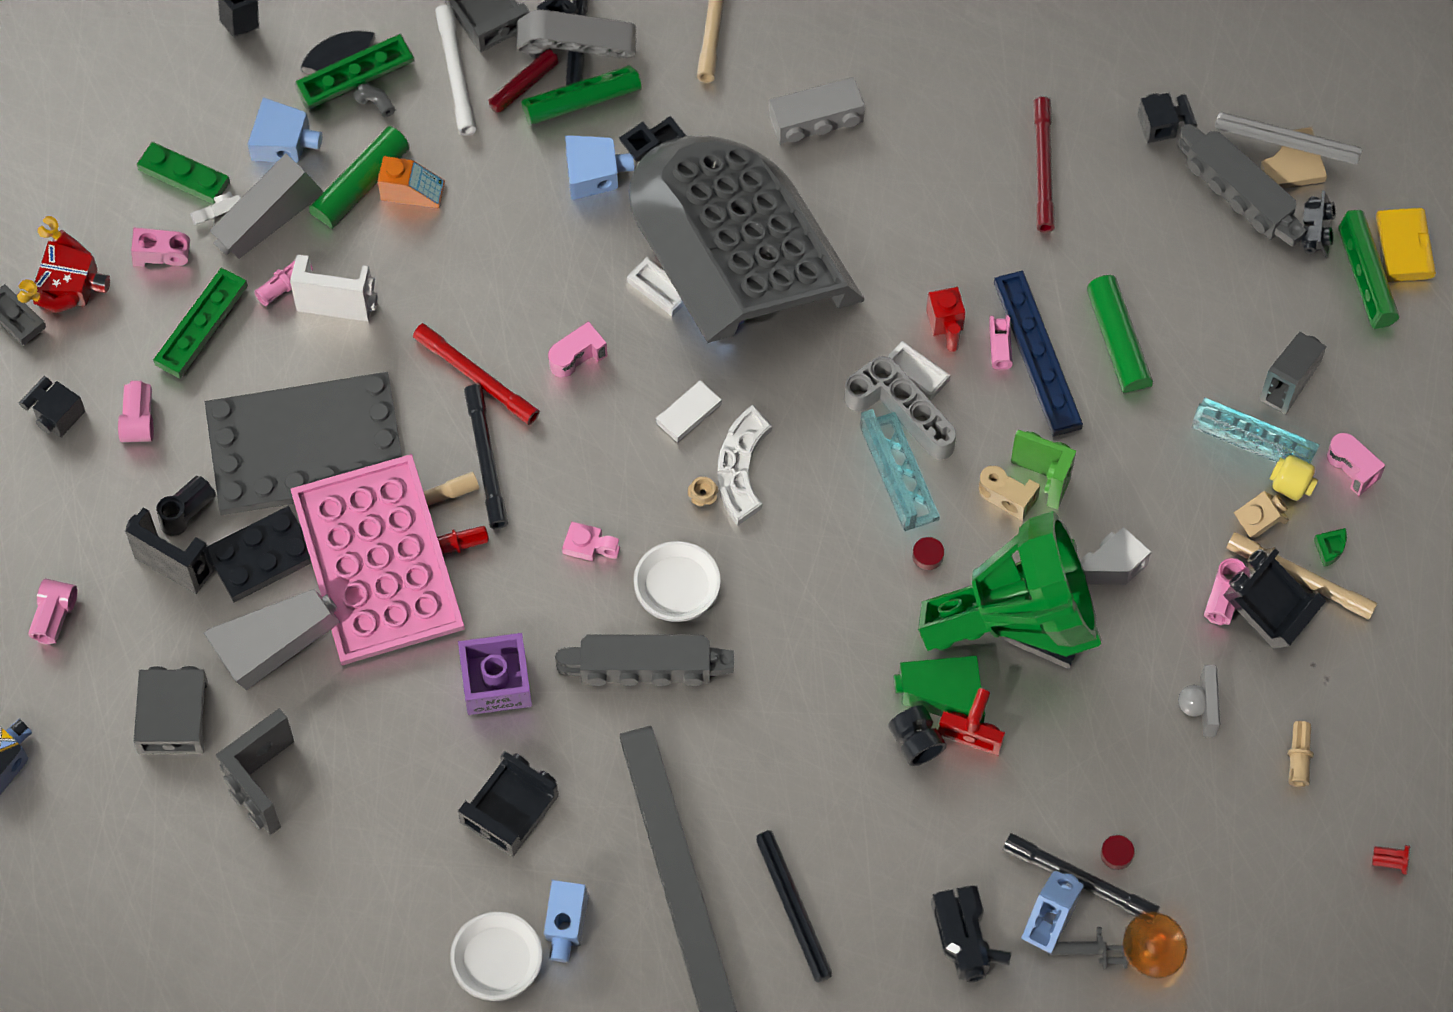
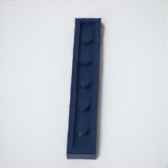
M1023 270L995 277L994 286L1006 316H1010L1011 330L1052 436L1055 437L1081 430L1083 427L1082 420Z

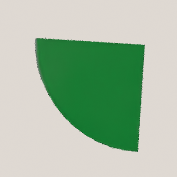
M1346 528L1315 535L1314 542L1324 567L1333 564L1342 555L1347 541Z

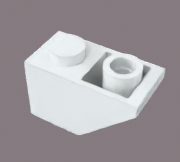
M1123 527L1116 534L1113 532L1108 534L1101 542V548L1094 554L1092 552L1087 553L1081 559V564L1088 584L1126 585L1148 565L1151 551Z

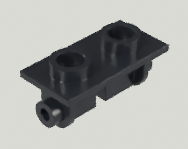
M1325 190L1322 191L1321 199L1310 197L1305 202L1303 222L1305 225L1314 224V226L1304 227L1307 231L1301 241V247L1308 254L1315 253L1316 250L1321 249L1324 256L1328 257L1329 245H1333L1334 242L1331 220H1334L1336 217V208L1334 202H1330Z

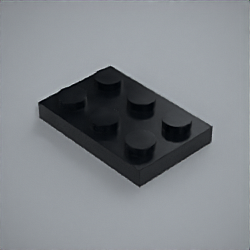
M289 505L207 546L214 569L233 603L312 563L302 528Z

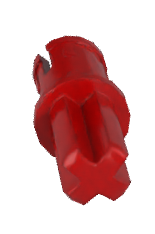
M485 526L459 532L453 529L452 533L437 537L442 554L456 551L459 554L461 549L489 542Z

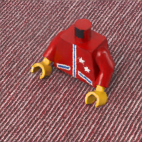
M46 216L43 222L50 227V230L40 226L37 229L38 234L43 238L52 237L54 239L47 243L35 282L28 279L23 280L18 287L27 292L20 291L17 299L21 303H27L32 299L35 305L54 313H60L76 306L83 307L87 305L91 291L108 292L110 276L97 273L98 269L92 254L64 230L58 231L59 225L54 217Z

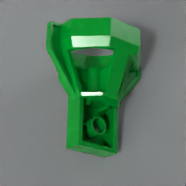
M1054 511L1028 519L1019 528V534L982 565L973 570L971 586L921 602L918 630L927 651L936 648L938 650L947 649L955 642L964 639L975 640L986 632H990L996 638H999V636L1008 637L1065 657L1101 645V637L1096 627V614L1085 572L1077 554V545L1075 540L1071 539L1066 525ZM1018 550L1021 561L1015 564L1012 555Z

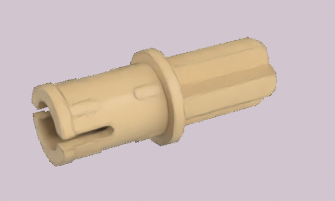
M1307 721L1294 722L1292 749L1288 750L1287 753L1290 757L1288 783L1297 787H1305V785L1308 786L1310 784V761L1314 757V753L1310 751L1311 724Z

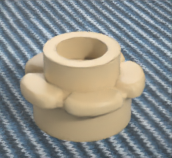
M698 477L688 487V496L692 498V503L697 506L711 505L717 500L716 493H718V487L708 477ZM705 491L706 494L702 495L700 492Z

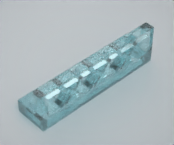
M1205 397L1202 404L1199 403L1191 427L1276 463L1280 457L1285 459L1289 455H1294L1312 464L1320 445Z
M873 409L861 412L860 429L903 530L908 531L938 521L940 518L896 413L892 412L876 417ZM891 423L894 429L891 440L884 437L880 426ZM891 449L904 453L906 459L902 466L896 464ZM902 475L915 479L917 485L913 492L907 490ZM916 501L926 505L929 514L917 517L918 514L913 502Z

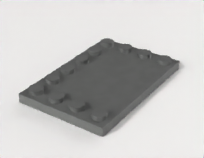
M388 372L204 401L218 506L221 516L294 504L291 488L402 457Z

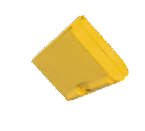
M1409 208L1378 211L1376 221L1387 281L1426 280L1435 277L1436 271L1425 209Z

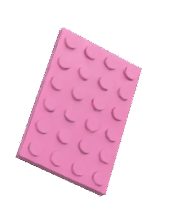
M412 454L290 489L321 596L323 597L327 594L338 608L334 614L340 623L334 626L331 631L341 665L465 630Z

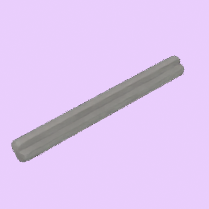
M1224 112L1218 114L1215 124L1219 130L1353 164L1359 162L1362 149L1358 146Z

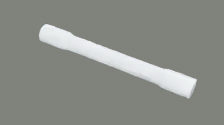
M441 5L436 8L435 12L447 60L456 106L455 114L459 133L467 136L475 133L477 129L473 109L469 101L456 36L457 28L453 8L450 5Z

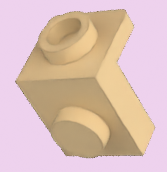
M1265 491L1234 512L1249 537L1253 540L1278 522L1285 524L1289 521L1284 513L1288 508L1278 495L1273 496Z

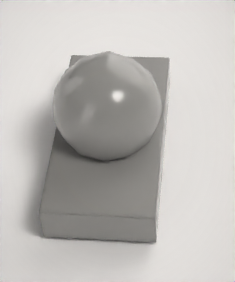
M1204 665L1200 676L1201 686L1190 685L1184 688L1179 694L1178 703L1180 709L1186 715L1193 717L1202 715L1203 737H1215L1220 726L1218 673L1216 665Z

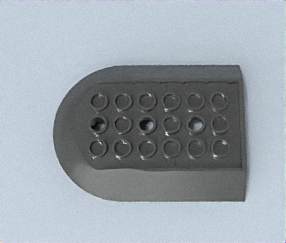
M687 136L669 140L653 148L641 159L635 168L629 188V201L634 219L707 343L733 337L740 321L830 297L837 308L864 301L865 298L791 180L775 163L754 149L735 141L714 136ZM732 208L743 211L745 214H737ZM760 254L771 257L773 260H766Z

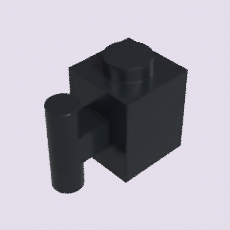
M218 0L219 20L233 37L259 28L258 0Z
M1155 93L1141 98L1137 115L1147 143L1176 138L1179 122L1184 121L1185 125L1193 124V126L1197 127L1187 95L1182 94L1176 98L1178 106L1173 105L1170 93Z
M43 376L19 401V405L23 409L28 411L31 407L33 408L37 418L35 422L46 433H51L52 431L61 438L86 412L80 396L58 381L53 384L46 376Z

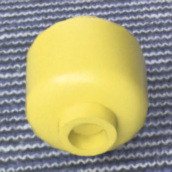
M1289 455L1285 459L1280 457L1269 477L1273 481L1272 488L1276 492L1295 501L1300 500L1304 494L1310 497L1318 482V479L1314 478L1315 467L1294 455Z

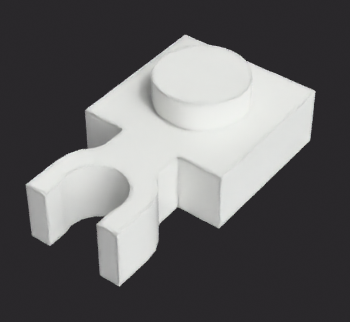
M231 192L222 194L214 198L215 204L192 212L190 215L194 225L226 214L241 199L240 194L232 197Z

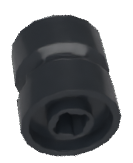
M924 705L904 710L895 716L888 725L896 742L903 743L901 751L910 766H918L929 762L940 755L946 748V743L939 730L931 728L934 721Z

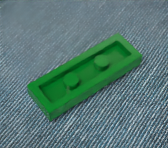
M151 142L137 162L139 171L211 204H215L214 198L222 195L230 184L229 176L154 142Z

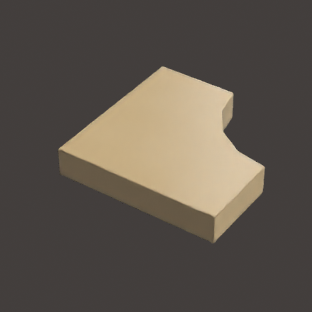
M1312 127L1295 129V131L1314 135ZM1281 146L1280 151L1273 157L1262 160L1260 165L1261 169L1283 189L1325 182L1327 178L1320 155L1286 146Z

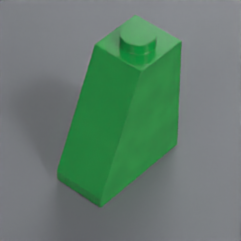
M977 656L900 662L899 674H894L895 694L901 693L902 705L909 707L924 705L929 713L942 717L944 711L948 713L959 712L968 717L977 691L981 688ZM984 710V713H983V715H982L980 724L984 723L985 710Z

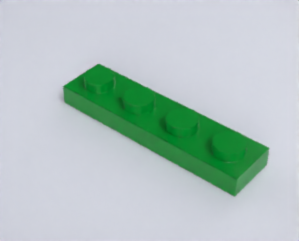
M221 267L153 359L155 366L181 379L248 287L247 280Z

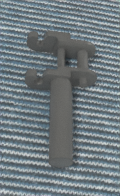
M1125 926V942H1123V945H1106L1101 936L1102 927H1097V941L1057 942L1052 953L1047 952V954L1102 955V958H1099V963H1103V969L1107 968V964H1123L1124 969H1127L1128 963H1131V958H1127V954H1130L1132 949L1130 926ZM1107 950H1122L1123 957H1107Z

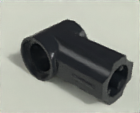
M196 475L176 494L164 497L158 502L156 511L160 528L165 534L175 536L183 533L188 526V521L216 497L215 490L202 476ZM171 514H178L177 516L172 518L167 517Z

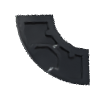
M349 31L323 40L307 54L301 64V71L312 74L372 47L376 39L375 33L369 31Z

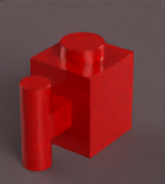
M953 287L928 292L926 312L933 336L945 334L947 339L946 348L954 352L959 346L960 332L963 331L966 314L959 288Z

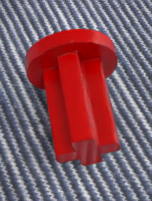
M1405 845L1404 850L1374 846L1372 865L1402 869V875H1407L1410 845Z

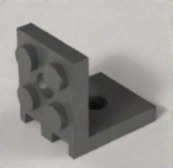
M280 708L216 754L217 759L221 762L219 764L220 769L225 774L223 776L224 780L230 788L228 790L229 794L239 806L244 803L249 811L248 817L258 829L264 827L270 835L280 829L281 826L273 803L250 775L294 743L288 718Z

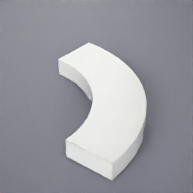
M754 405L745 410L730 427L718 458V486L726 510L737 526L762 509V503L757 498L750 482L749 465L758 444L772 431V425Z

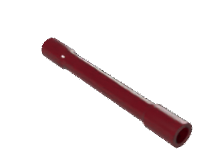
M1037 97L1033 101L1034 125L1036 127L1037 230L1040 232H1051L1055 229L1054 203L1052 200L1051 99L1048 97Z

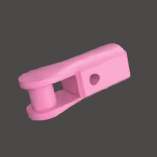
M990 316L989 332L992 367L994 369H1009L1013 365L1010 316H1005V319H994V316ZM995 331H1005V334H995Z

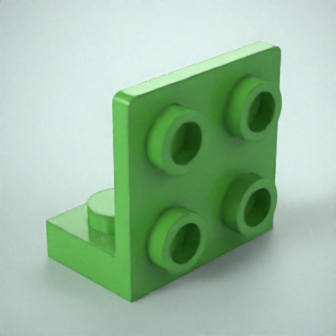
M1017 430L1014 438L1011 463L1047 476L1048 480L1044 489V493L1048 494L1046 506L1059 509L1071 480L1076 450L1071 449L1065 443H1054L1043 439L1035 432Z

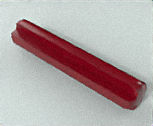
M550 49L542 53L489 98L490 108L496 113L505 109L558 64V56Z

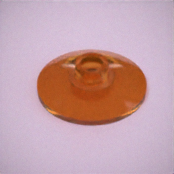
M1159 912L1140 914L1128 924L1124 932L1123 948L1126 958L1131 966L1144 976L1150 978L1168 977L1177 972L1186 959L1187 941L1184 932L1175 920ZM1147 942L1152 943L1154 945V953H1151L1148 950Z

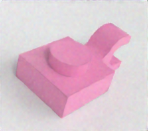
M571 521L562 552L565 555L589 561L594 560L595 554L617 559L620 551V546H618L619 539L612 536L602 537V530L600 528Z

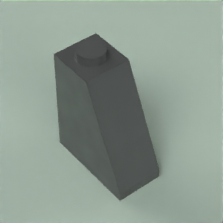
M1299 332L1269 369L1259 400L1286 415L1322 361L1327 346L1322 344L1316 337L1307 336Z

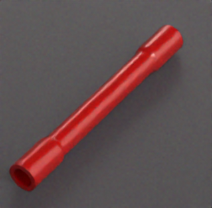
M425 323L420 324L413 333L415 340L431 352L438 354L473 382L481 385L486 392L504 404L510 412L527 425H531L537 419L540 411L485 372L448 344L442 336Z

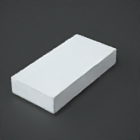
M648 257L627 276V282L671 316L684 305L666 272Z
M903 340L887 356L904 371L930 401L950 380V375Z
M700 380L656 418V424L678 443L721 406L722 399Z

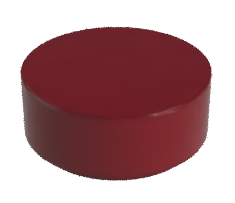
M933 537L919 539L913 547V561L919 568L924 570H933L939 567L944 558L942 543Z
M1113 835L1104 841L1100 854L1103 863L1107 867L1121 870L1131 864L1135 850L1132 842L1127 837Z

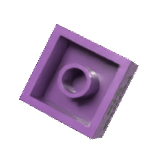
M522 633L458 641L468 715L532 707Z

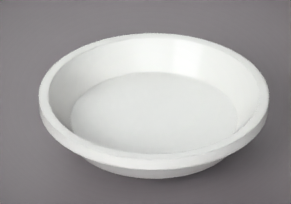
M682 541L666 542L652 548L641 558L634 574V590L640 604L653 616L671 622L688 621L704 614L716 601L720 591V572L711 555L701 547Z
M505 912L485 913L467 922L457 933L451 948V966L456 980L468 993L488 1001L507 1000L523 993L535 981L542 964L541 943L534 929L522 918Z

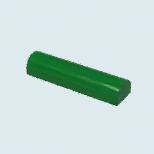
M400 33L295 81L296 89L302 103L309 110L349 92L361 84L371 82L414 62V56Z
M629 65L523 99L521 104L527 122L531 126L642 89L639 73Z
M387 126L309 207V213L333 229L378 182L383 156L401 158L410 149L405 136L396 128Z
M1361 210L1347 211L1338 229L1371 327L1373 329L1388 327L1397 322L1400 316L1365 213Z
M1103 275L1095 278L1088 284L1087 293L1122 392L1127 393L1152 387L1153 380L1116 277L1113 275Z

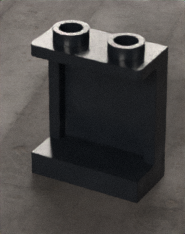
M144 507L138 515L134 514L129 519L125 533L135 559L197 594L215 570L206 542L195 537L185 551L179 549L158 536L150 511Z
M1275 547L1256 550L1248 558V566L1231 578L1229 581L1230 587L1223 594L1273 649L1290 646L1326 602L1319 592L1308 594L1275 559L1279 554Z
M504 751L500 756V765L471 803L465 801L458 810L461 824L513 857L559 795L554 777L543 770L537 772L530 767L529 762L521 755L516 753L511 755Z

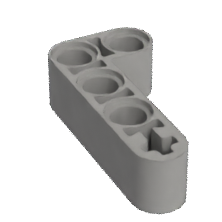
M534 10L527 13L517 22V50L521 53L536 54L543 52L547 48H555L619 58L633 57L636 55V25L629 22L548 10Z
M885 356L877 357L846 380L845 403L848 408L854 411H863L881 400L929 455L941 460L949 458L953 454L956 440L955 428L891 358ZM884 373L887 374L888 377L880 378L877 376V374ZM861 390L865 393L862 395H856L853 393V391ZM905 395L908 398L901 400L898 399L896 396ZM918 416L926 417L928 420L918 421L915 418Z

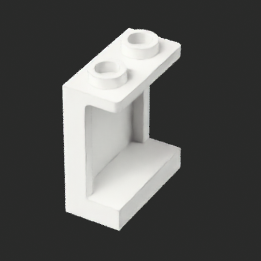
M296 255L290 283L297 311L361 321L369 320L371 310H376L378 293L374 292L375 278L371 277L369 266H362L359 279L312 273L309 256Z

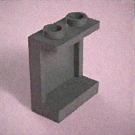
M446 0V4L453 8L455 17L479 52L517 35L518 20L529 13L524 3L518 4L516 0Z
M153 666L148 670H139L134 744L138 754L204 753L202 720L204 690L208 685L204 669L185 666L181 669L167 670L164 667Z

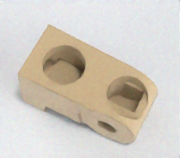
M985 467L980 474V495L985 500L1023 521L1039 498L1040 484L1029 479L1026 485L1008 477L1001 467Z

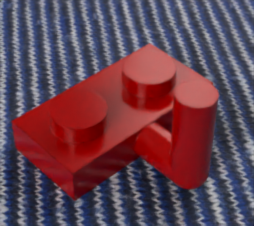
M983 688L978 689L968 717L959 712L948 713L944 711L938 728L941 736L999 756L1005 732L1000 731L997 726L990 723L980 724L991 693Z

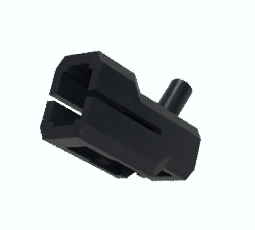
M971 885L957 888L958 897L956 898L953 889L935 893L932 895L931 904L945 957L954 961L959 979H966L967 982H977L986 977L985 974L989 972L990 968L989 962L1003 965L1010 964L1011 952L990 949L988 942L983 940L979 923L982 920L984 910L977 886Z

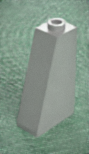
M285 153L209 230L217 238L213 243L225 255L231 251L240 259L313 203L324 191Z
M315 589L212 627L206 630L204 634L234 680L247 690L339 624L340 621L334 614L338 608L327 594L322 597Z

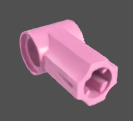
M131 381L129 384L124 385L123 415H119L118 419L120 442L153 441L154 425L151 414V384H146L142 381Z
M1225 559L1218 568L1204 612V617L1212 623L1218 625H1230L1235 608L1223 596L1230 587V580L1226 579L1224 575L1234 576L1246 568L1245 564L1238 559Z
M46 578L43 579L37 595L38 607L28 632L30 638L48 645L57 642L66 614L71 613L75 606L78 593L76 585Z

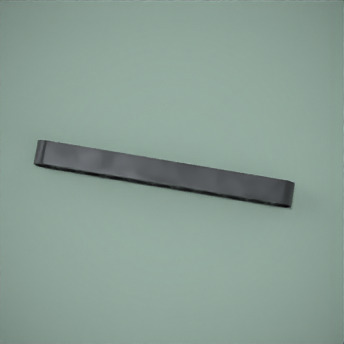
M650 725L620 733L623 753L699 1012H737L653 728Z

